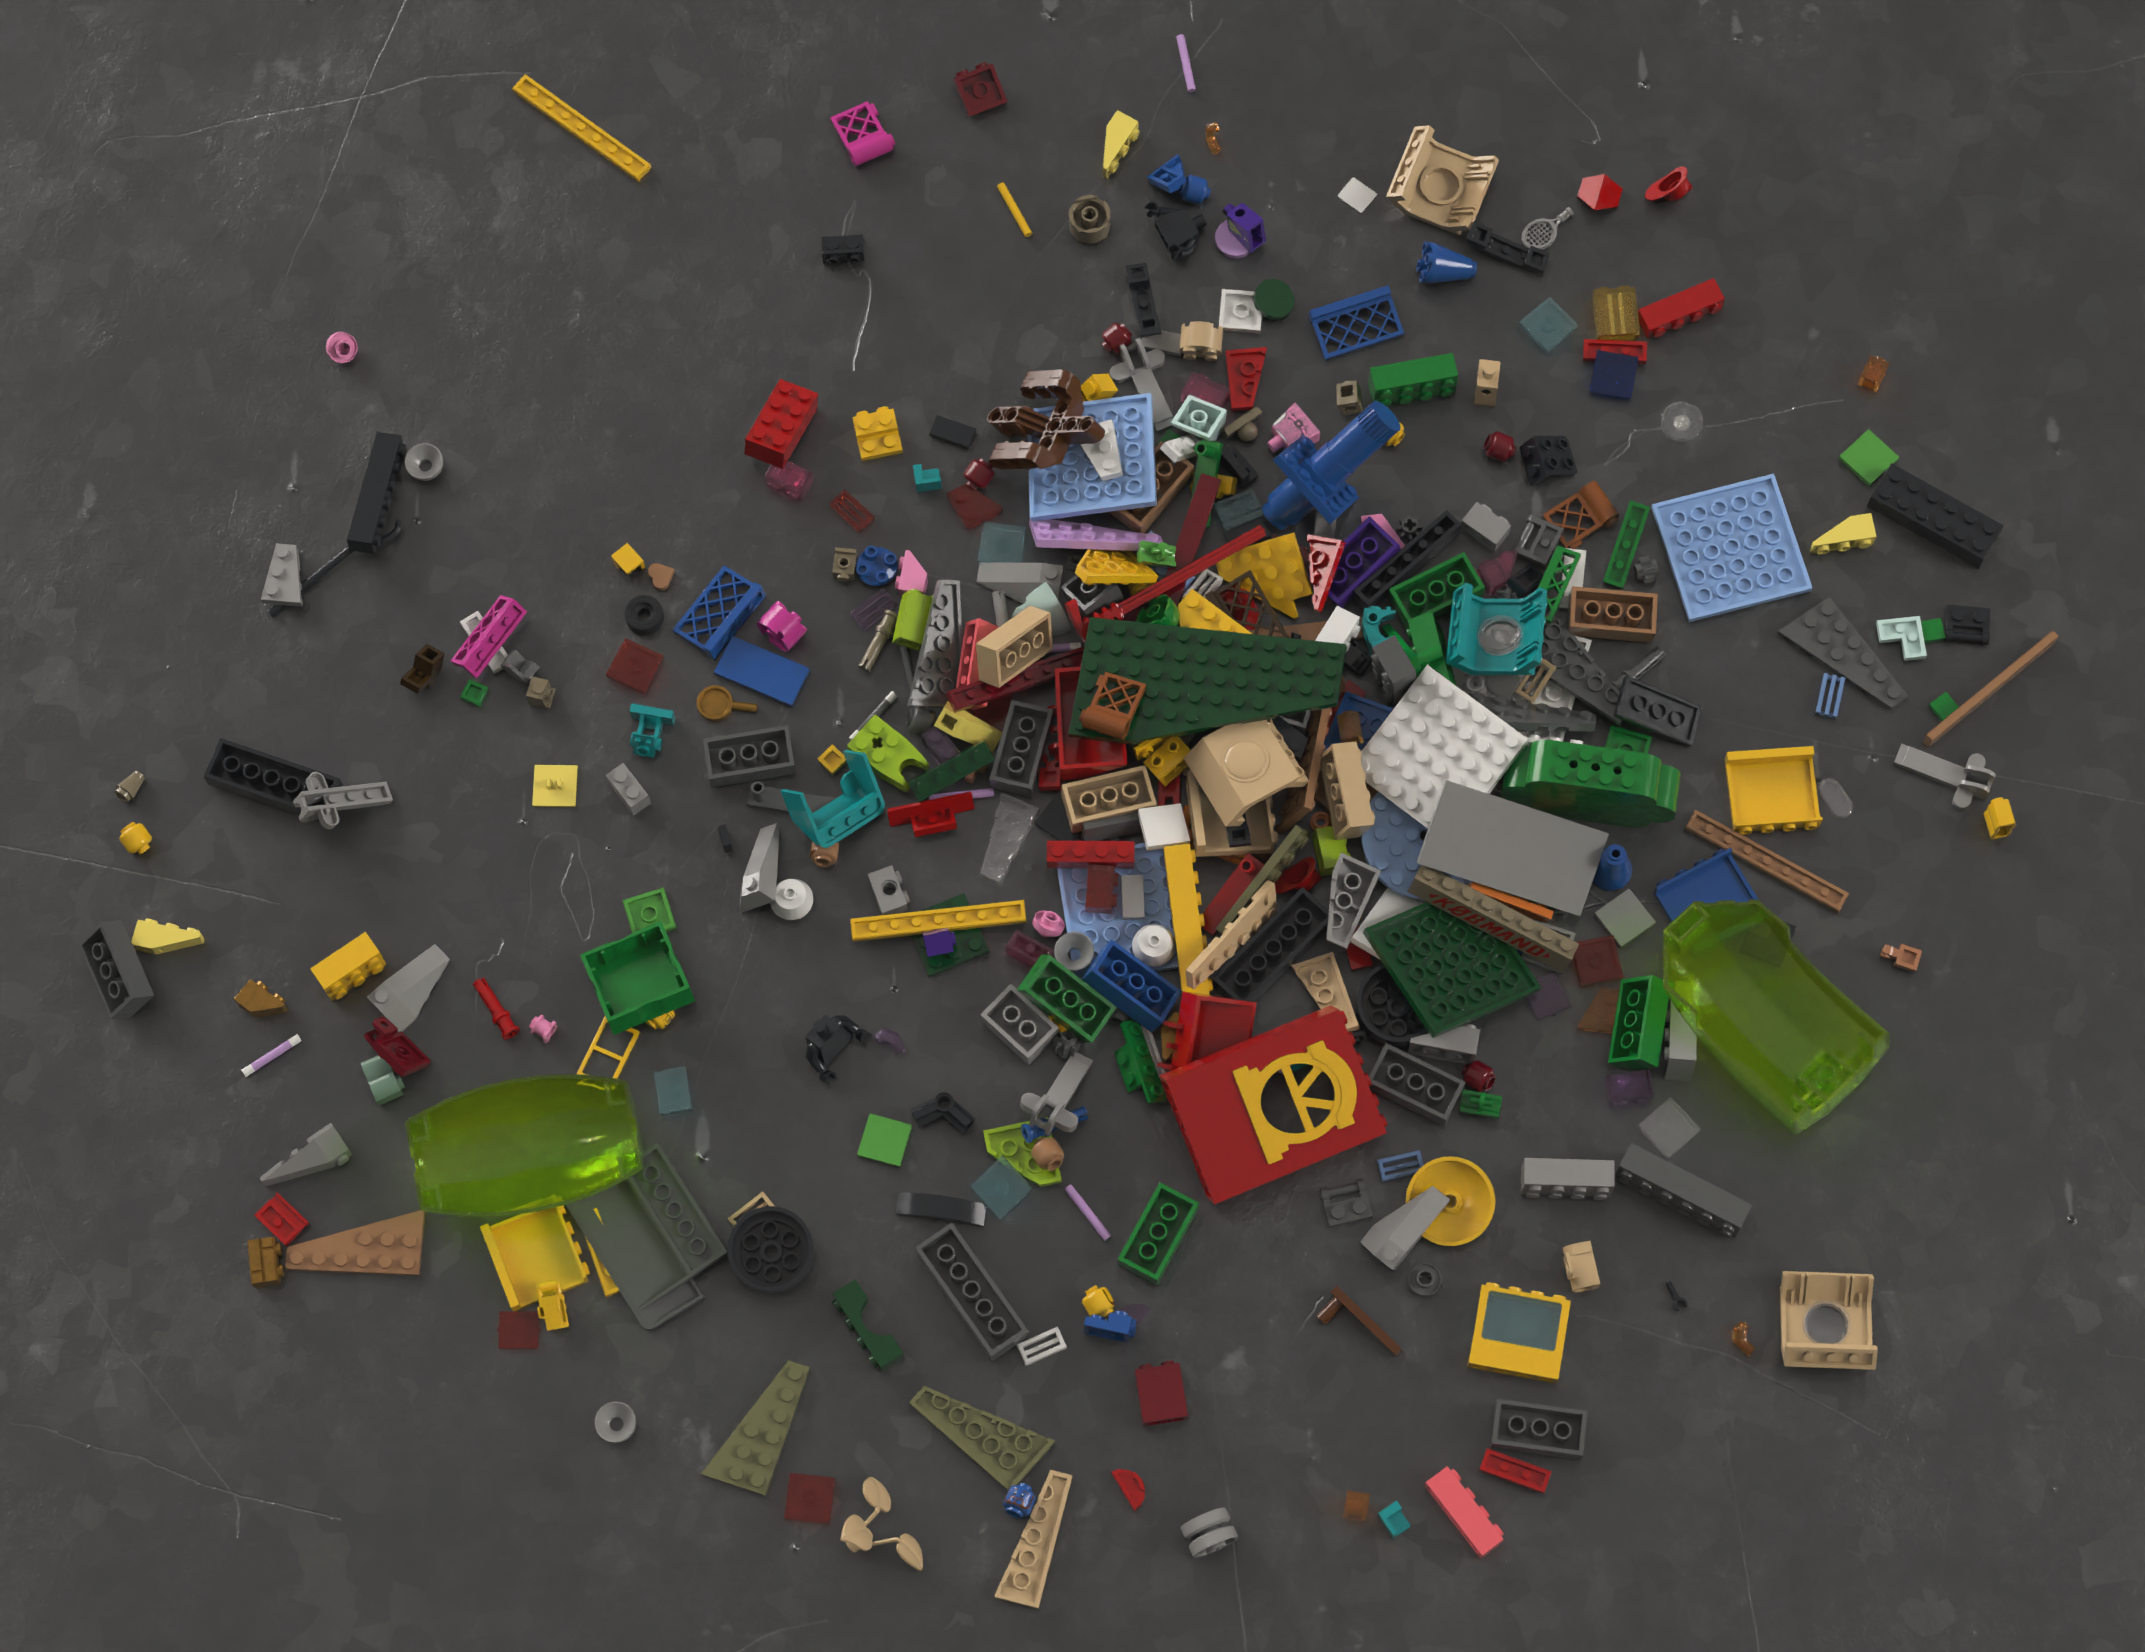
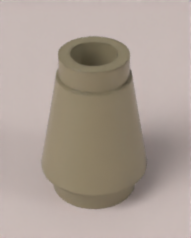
M134 771V773L116 786L115 795L125 803L133 800L145 780L144 775L139 771Z

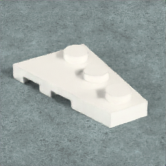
M1112 419L1100 422L1098 424L1105 430L1103 439L1095 444L1080 445L1102 481L1123 476L1114 423Z

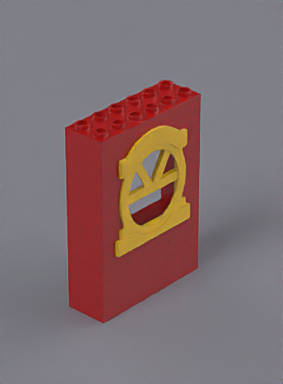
M1330 1005L1159 1075L1205 1195L1213 1204L1222 1202L1387 1133L1385 1129L1388 1126L1384 1115L1378 1111L1377 1106L1380 1104L1376 1094H1372L1369 1088L1372 1083L1367 1072L1364 1073L1361 1065L1364 1062L1360 1053H1356L1353 1045L1356 1044L1352 1032L1347 1031L1345 1024L1348 1021L1344 1011L1340 1012L1338 1008ZM1299 1063L1312 1065V1070L1301 1084L1297 1086L1290 1065ZM1280 1069H1282L1306 1132L1286 1133L1280 1131L1267 1121L1262 1112L1261 1094L1268 1079ZM1322 1071L1325 1072L1334 1087V1100L1302 1097ZM1306 1106L1329 1109L1330 1113L1320 1125L1313 1127Z

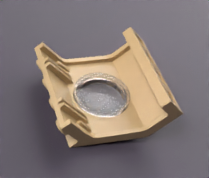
M1782 1271L1780 1329L1784 1366L1876 1370L1878 1349L1877 1345L1872 1344L1871 1315L1873 1274Z

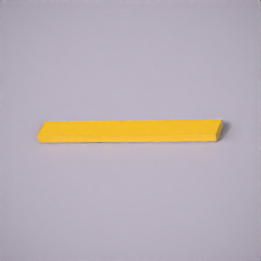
M526 74L512 88L516 95L637 182L652 168L650 163Z
M1024 900L850 919L853 942L920 935L924 932L947 927L949 931L1027 923Z

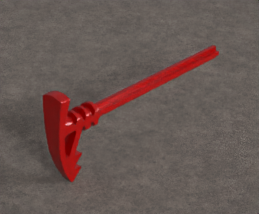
M1258 525L1122 602H1111L1109 609L1102 607L1100 614L1093 612L1092 617L1123 621V616L1128 612L1265 537L1264 528ZM1072 599L1065 603L1064 606L1077 633L1085 644L1089 618L1084 617L1081 619L1076 599Z

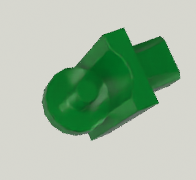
M1463 1089L1459 1112L1499 1119L1503 1096Z

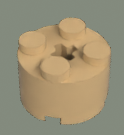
M1200 321L1190 322V326L1187 327L1185 323L1182 324L1179 351L1184 354V359L1196 360V357H1204L1206 361H1217V357L1221 355L1223 328L1221 326L1218 329L1213 328V323Z

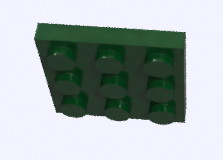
M963 893L921 911L970 905ZM980 928L949 931L950 933L954 932L957 944L953 945V952L930 957L927 956L923 934L911 935L929 978L990 953Z

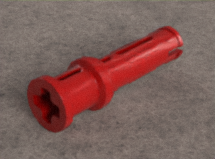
M483 977L473 983V987L479 993L493 1016L492 1022L502 1032L503 1040H508L517 1035L520 1028L515 1026L511 1020L510 1012L504 1010L486 979Z

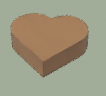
M652 564L648 568V574L650 579L653 580L655 589L658 591L666 590L670 585L675 570L661 564Z

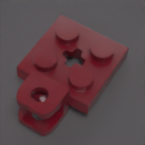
M385 1017L375 1019L372 1022L375 1029L364 1034L365 1040L378 1053L379 1057L384 1059L401 1077L426 1068L431 1062L402 1031L396 1033L398 1028Z

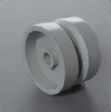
M1226 1507L1204 1513L1180 1527L1185 1539H1195L1189 1545L1193 1558L1216 1552L1239 1538L1234 1526H1225L1230 1520Z

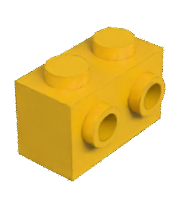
M1173 735L1167 738L1163 745L1147 757L1143 763L1166 787L1188 767L1184 757L1191 750L1178 736L1174 737Z

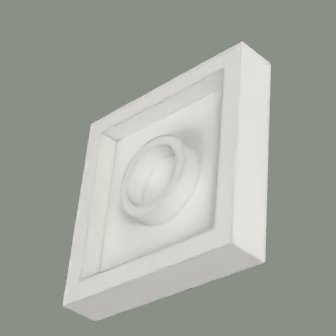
M1222 289L1219 326L1223 328V331L1260 334L1262 313L1259 310L1257 311L1254 306V291Z
M1181 803L1138 809V817L1147 851L1163 849L1165 846L1190 844Z

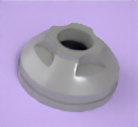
M417 444L407 452L404 462L405 468L414 479L428 481L438 476L441 472L443 456L440 450L432 444ZM423 462H430L432 467L429 471L420 470V465Z
M1066 933L1056 942L1054 948L1055 959L1071 972L1082 971L1093 960V943L1083 933ZM1072 949H1077L1081 953V957L1076 961L1070 960L1068 957V952Z
M614 1401L605 1404L599 1409L595 1417L597 1433L602 1439L610 1443H620L631 1437L636 1427V1417L633 1410L622 1402ZM616 1418L621 1419L624 1423L623 1428L619 1431H613L610 1427V1423Z

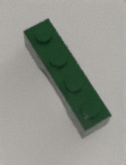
M985 739L966 748L950 760L909 780V785L920 802L995 760V757Z
M856 1279L833 1293L835 1300L832 1303L838 1313L843 1311L845 1314V1324L850 1331H856L859 1336L856 1340L862 1350L867 1348L870 1353L868 1359L874 1368L879 1367L881 1372L904 1358L903 1351L892 1335L882 1336L873 1334L862 1323V1313L868 1304V1298Z

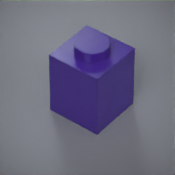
M948 927L923 933L928 957L953 952V945H957L954 932L950 933Z

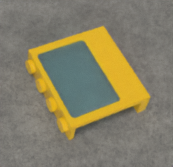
M1496 1283L1482 1284L1467 1367L1557 1384L1571 1301L1566 1300V1297L1561 1295L1548 1297L1539 1291L1526 1293L1522 1292V1289L1518 1287H1508V1289L1499 1288L1500 1285Z

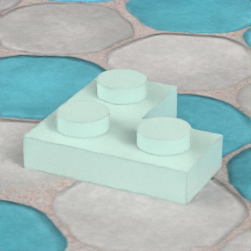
M1920 616L1877 620L1876 627L1879 643L1901 641L1904 661L1926 659L1927 654Z

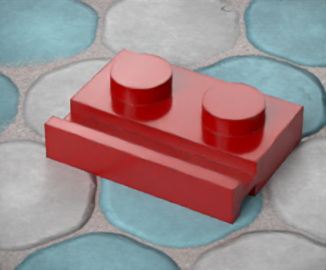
M278 1192L254 1214L285 1246H288L302 1232V1229L309 1225V1222Z

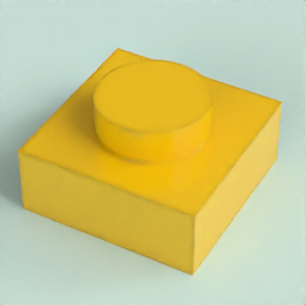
M833 744L817 759L832 776L847 763L845 756Z

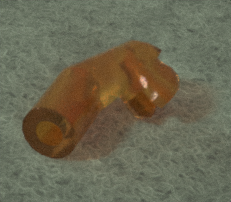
M1216 121L1208 123L1205 127L1206 142L1212 154L1218 153L1221 150L1214 133L1220 130Z
M1742 1321L1735 1324L1733 1328V1342L1749 1356L1756 1347L1747 1340L1749 1326L1746 1322Z

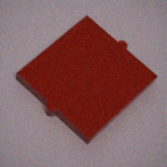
M500 1311L499 1327L497 1328L499 1332L498 1348L538 1349V1338L541 1332L538 1311Z

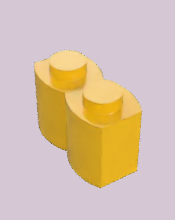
M2003 797L1995 798L1990 801L1991 803L1987 806V810L1983 813L1991 840L2009 836L2012 833V829L2016 826L2009 799H2004Z

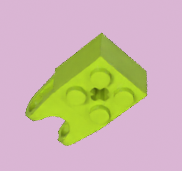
M875 714L847 745V750L866 753L875 776L904 792H908L910 789V785L901 775V771L905 767L913 765L924 770L930 767L928 761L905 737Z

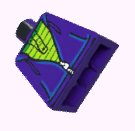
M1240 203L1236 207L1232 204L1224 207L1223 214L1227 217L1229 231L1249 253H1252L1266 242L1264 222L1259 215L1244 203Z

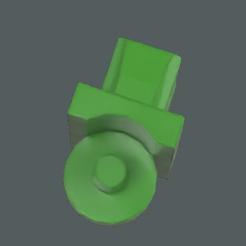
M1140 541L1139 550L1137 551V562L1174 568L1176 567V546L1168 545L1165 542Z

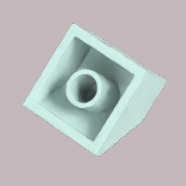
M1188 395L1173 418L1171 426L1208 441H1216L1225 427L1227 410Z

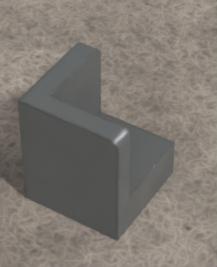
M512 650L500 665L515 680L526 684L539 669L535 662L526 660L516 650Z

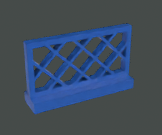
M1389 285L1312 309L1308 314L1325 360L1404 335L1391 297ZM1388 302L1390 308L1388 315L1376 311L1379 304ZM1365 309L1372 312L1368 322L1356 317L1359 310ZM1374 314L1385 319L1381 328L1370 324ZM1345 315L1352 319L1348 328L1337 323L1339 317ZM1354 320L1366 325L1361 335L1350 330ZM1387 320L1396 324L1397 332L1389 333L1383 330ZM1327 322L1333 326L1329 334L1320 331L1318 324ZM1334 327L1346 332L1342 341L1330 336ZM1367 327L1379 332L1375 339L1371 340L1363 336ZM1348 333L1359 338L1356 345L1350 346L1344 343ZM1328 339L1339 344L1337 351L1328 353L1325 346Z
M724 565L673 628V632L706 652L708 657L715 660L727 646L731 637L738 632L765 598L766 594L761 585L756 582L752 583ZM725 574H728L732 577L733 583L721 585V579ZM746 585L749 587L745 594H737L738 586ZM734 589V596L723 598L722 590ZM719 591L720 599L708 601V595L711 592ZM735 601L736 606L733 610H724V603ZM721 605V612L710 614L709 606ZM706 607L707 615L695 617V612L698 608ZM722 617L723 622L721 625L712 627L711 619ZM708 620V628L697 630L696 622ZM693 623L694 631L687 633L681 631L685 624ZM709 633L710 638L705 645L698 641V635Z

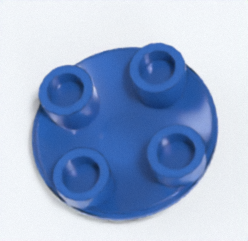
M868 546L856 561L858 577L864 583L872 586L887 584L895 577L898 570L896 555L882 547Z

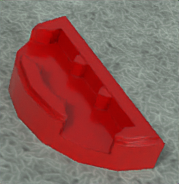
M1117 1469L1112 1471V1476L1135 1512L1142 1505L1145 1498V1486L1142 1479L1137 1473L1130 1470Z

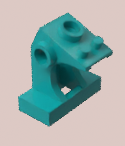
M1378 606L1364 608L1361 630L1369 650V656L1373 655V646L1390 638L1381 635L1378 626L1385 621L1395 619L1396 610H1391V607H1386V610Z
M631 703L629 711L631 718L639 720L638 730L633 732L630 738L633 754L654 758L656 751L660 752L662 739H660L663 724L674 726V711ZM644 729L655 731L654 735H643Z

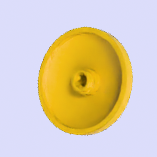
M1448 1156L1426 1163L1414 1174L1407 1188L1406 1203L1432 1186L1450 1199L1449 1203L1423 1234L1424 1238L1438 1245L1459 1246L1475 1240L1487 1229L1495 1212L1496 1198L1489 1177L1479 1166L1460 1157Z

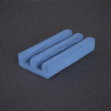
M1823 674L1815 715L1832 719L1837 718L1845 677L1838 678L1837 675ZM1831 681L1825 711H1821L1826 683ZM1835 683H1839L1833 713H1829Z
M1420 1150L1376 1161L1382 1183L1414 1176L1424 1165ZM1417 1157L1416 1161L1383 1168L1384 1164ZM1419 1165V1168L1385 1176V1173Z

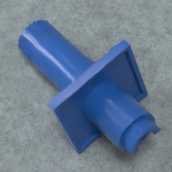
M1374 401L1319 450L1315 448L1310 438L1302 435L1281 452L1273 461L1288 478L1268 495V501L1262 506L1263 513L1268 521L1276 528L1284 530L1289 525H1296L1316 508L1327 522L1331 524L1359 498L1355 488L1348 485L1345 480L1400 430L1399 421L1394 413L1381 402Z

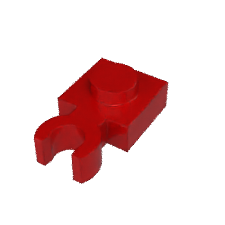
M1044 754L1043 762L1045 767L1039 770V790H1061L1062 776L1060 767H1058L1059 755L1055 754L1054 761L1050 762L1048 761L1047 754Z

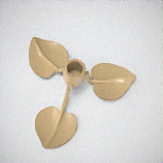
M869 1476L863 1483V1494L867 1502L875 1507V1511L865 1522L855 1514L849 1516L844 1524L840 1540L846 1542L847 1547L852 1552H857L858 1550L868 1551L872 1546L896 1542V1550L900 1557L910 1566L921 1571L923 1568L922 1551L918 1542L911 1535L904 1533L900 1538L894 1537L872 1542V1532L866 1526L876 1517L880 1510L885 1513L890 1510L891 1498L883 1484Z

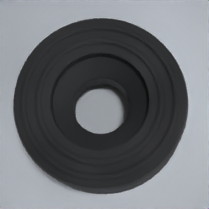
M638 595L632 598L626 605L624 612L625 620L629 629L634 633L647 636L654 634L661 628L664 621V613L660 602L650 595ZM643 610L650 612V617L646 620H641L638 617L639 613Z

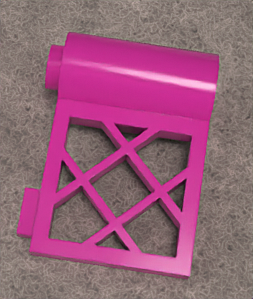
M868 101L830 117L855 167L892 151L895 145L892 135L884 132L876 117L879 114L874 104L869 105ZM863 110L868 112L866 119L857 117V114ZM843 119L850 120L848 127L840 126L838 121ZM854 122L864 124L861 131L852 129ZM868 125L874 126L878 130L873 133L865 132ZM849 133L858 135V139L851 143L848 142L847 137Z

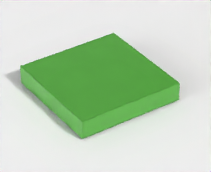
M1868 429L1839 456V460L1870 487L1887 471L1891 463L1894 464L1899 460V456Z
M664 887L622 900L632 933L659 921L662 922L666 932L677 929Z
M869 1113L857 1157L900 1168L912 1125Z

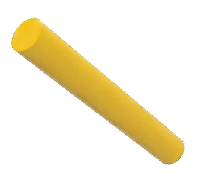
M1004 182L998 184L997 188L1024 236H1031L1032 231Z

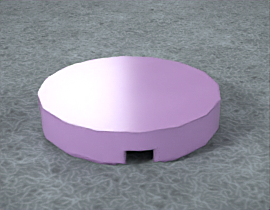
M1227 220L1221 223L1215 234L1217 249L1228 258L1238 259L1247 256L1249 252L1229 231Z

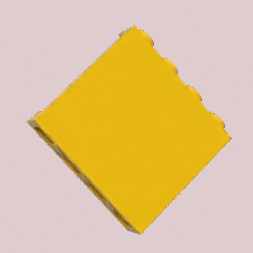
M1814 746L1727 752L1725 768L1734 831L1739 832L1741 835H1747L1753 831L1771 833L1774 830L1783 829L1785 832L1796 830V828L1814 830L1820 827L1823 817H1820L1813 766Z
M555 1196L552 1197L553 1201L492 1226H489L488 1223L480 1226L513 1312L538 1303L536 1286L539 1283L556 1280L560 1282L561 1291L565 1292L589 1282L587 1275L590 1274L586 1261L581 1262L579 1257L582 1254V1250L578 1241L573 1242L571 1237L574 1234L573 1227L570 1221H565L563 1215L567 1212L563 1202H558ZM555 1289L543 1292V1297L556 1295Z

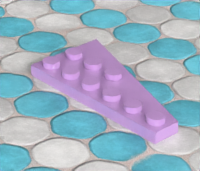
M1029 518V526L1036 547L1138 551L1140 541L1163 542L1161 536L1154 533L1145 534L1092 526L1088 523L1079 524L1052 519L1031 522Z

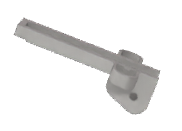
M1140 338L1135 339L1134 343L1130 346L1120 345V357L1123 362L1114 365L1110 369L1111 379L1114 383H1122L1131 379L1138 394L1151 393L1153 424L1157 434L1173 428L1174 426H1171L1174 418L1152 372V370L1164 365L1165 354L1159 349L1146 353ZM1136 350L1143 364V367L1136 370L1128 353Z
M1901 744L1893 763L1895 766L1956 789L1952 804L1957 810L1967 809L1973 796L1986 800L1996 776L1993 771L1984 768L1985 758L1978 753L1972 754L1969 757L1964 768L1911 746ZM1966 776L1978 780L1980 782L1986 783L1987 785L1985 786L1983 784L1966 781Z
M312 772L306 779L308 791H302L293 803L295 807H301V814L299 816L301 823L319 819L321 825L325 829L330 830L339 823L338 810L390 804L393 798L386 781L328 788L324 776L319 772ZM323 799L325 805L307 806Z
M1075 1052L1074 1057H1069L1047 1094H1044L1042 1098L1033 1093H1025L1020 1101L1021 1109L1032 1115L1029 1123L1030 1127L1033 1128L1036 1125L1044 1129L1045 1134L1048 1136L1054 1126L1065 1132H1073L1077 1128V1116L1065 1110L1090 1069L1093 1060ZM1046 1106L1054 1109L1048 1122H1043L1039 1119Z

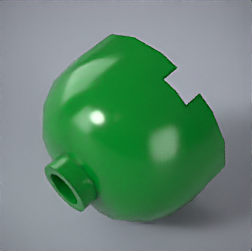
M1160 595L1148 602L1150 606L1146 610L1144 608L1140 610L1136 622L1177 626L1180 613L1170 597Z

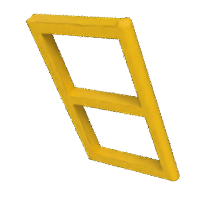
M605 1016L576 1076L612 1091L640 1035V1031L633 1028L625 1030L634 1035L623 1057L596 1046L608 1023ZM593 1050L620 1061L609 1084L582 1073Z

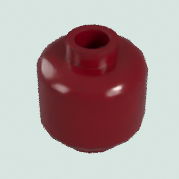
M1113 323L1102 333L1104 340L1102 345L1109 353L1114 351L1120 354L1119 346L1123 344L1125 347L1129 346L1132 343L1131 336L1133 334L1123 323L1120 325Z
M1496 431L1487 436L1483 449L1486 450V455L1489 458L1505 462L1509 457L1512 458L1514 456L1516 446H1514L1513 437Z
M981 458L972 460L963 474L964 478L968 480L966 485L974 490H977L978 487L986 489L995 475L992 470L993 466Z
M1479 1060L1473 1061L1471 1064L1467 1063L1462 1070L1463 1081L1466 1082L1465 1085L1476 1092L1489 1091L1495 1083L1494 1069Z

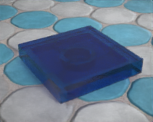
M1597 350L1589 392L1631 399L1639 357Z

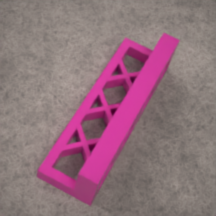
M500 595L450 662L455 666L464 668L472 677L478 678L527 611L515 599Z

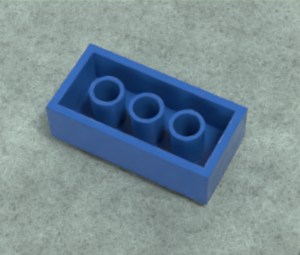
M1112 939L1100 950L1082 979L1151 1033L1163 1023L1182 992Z

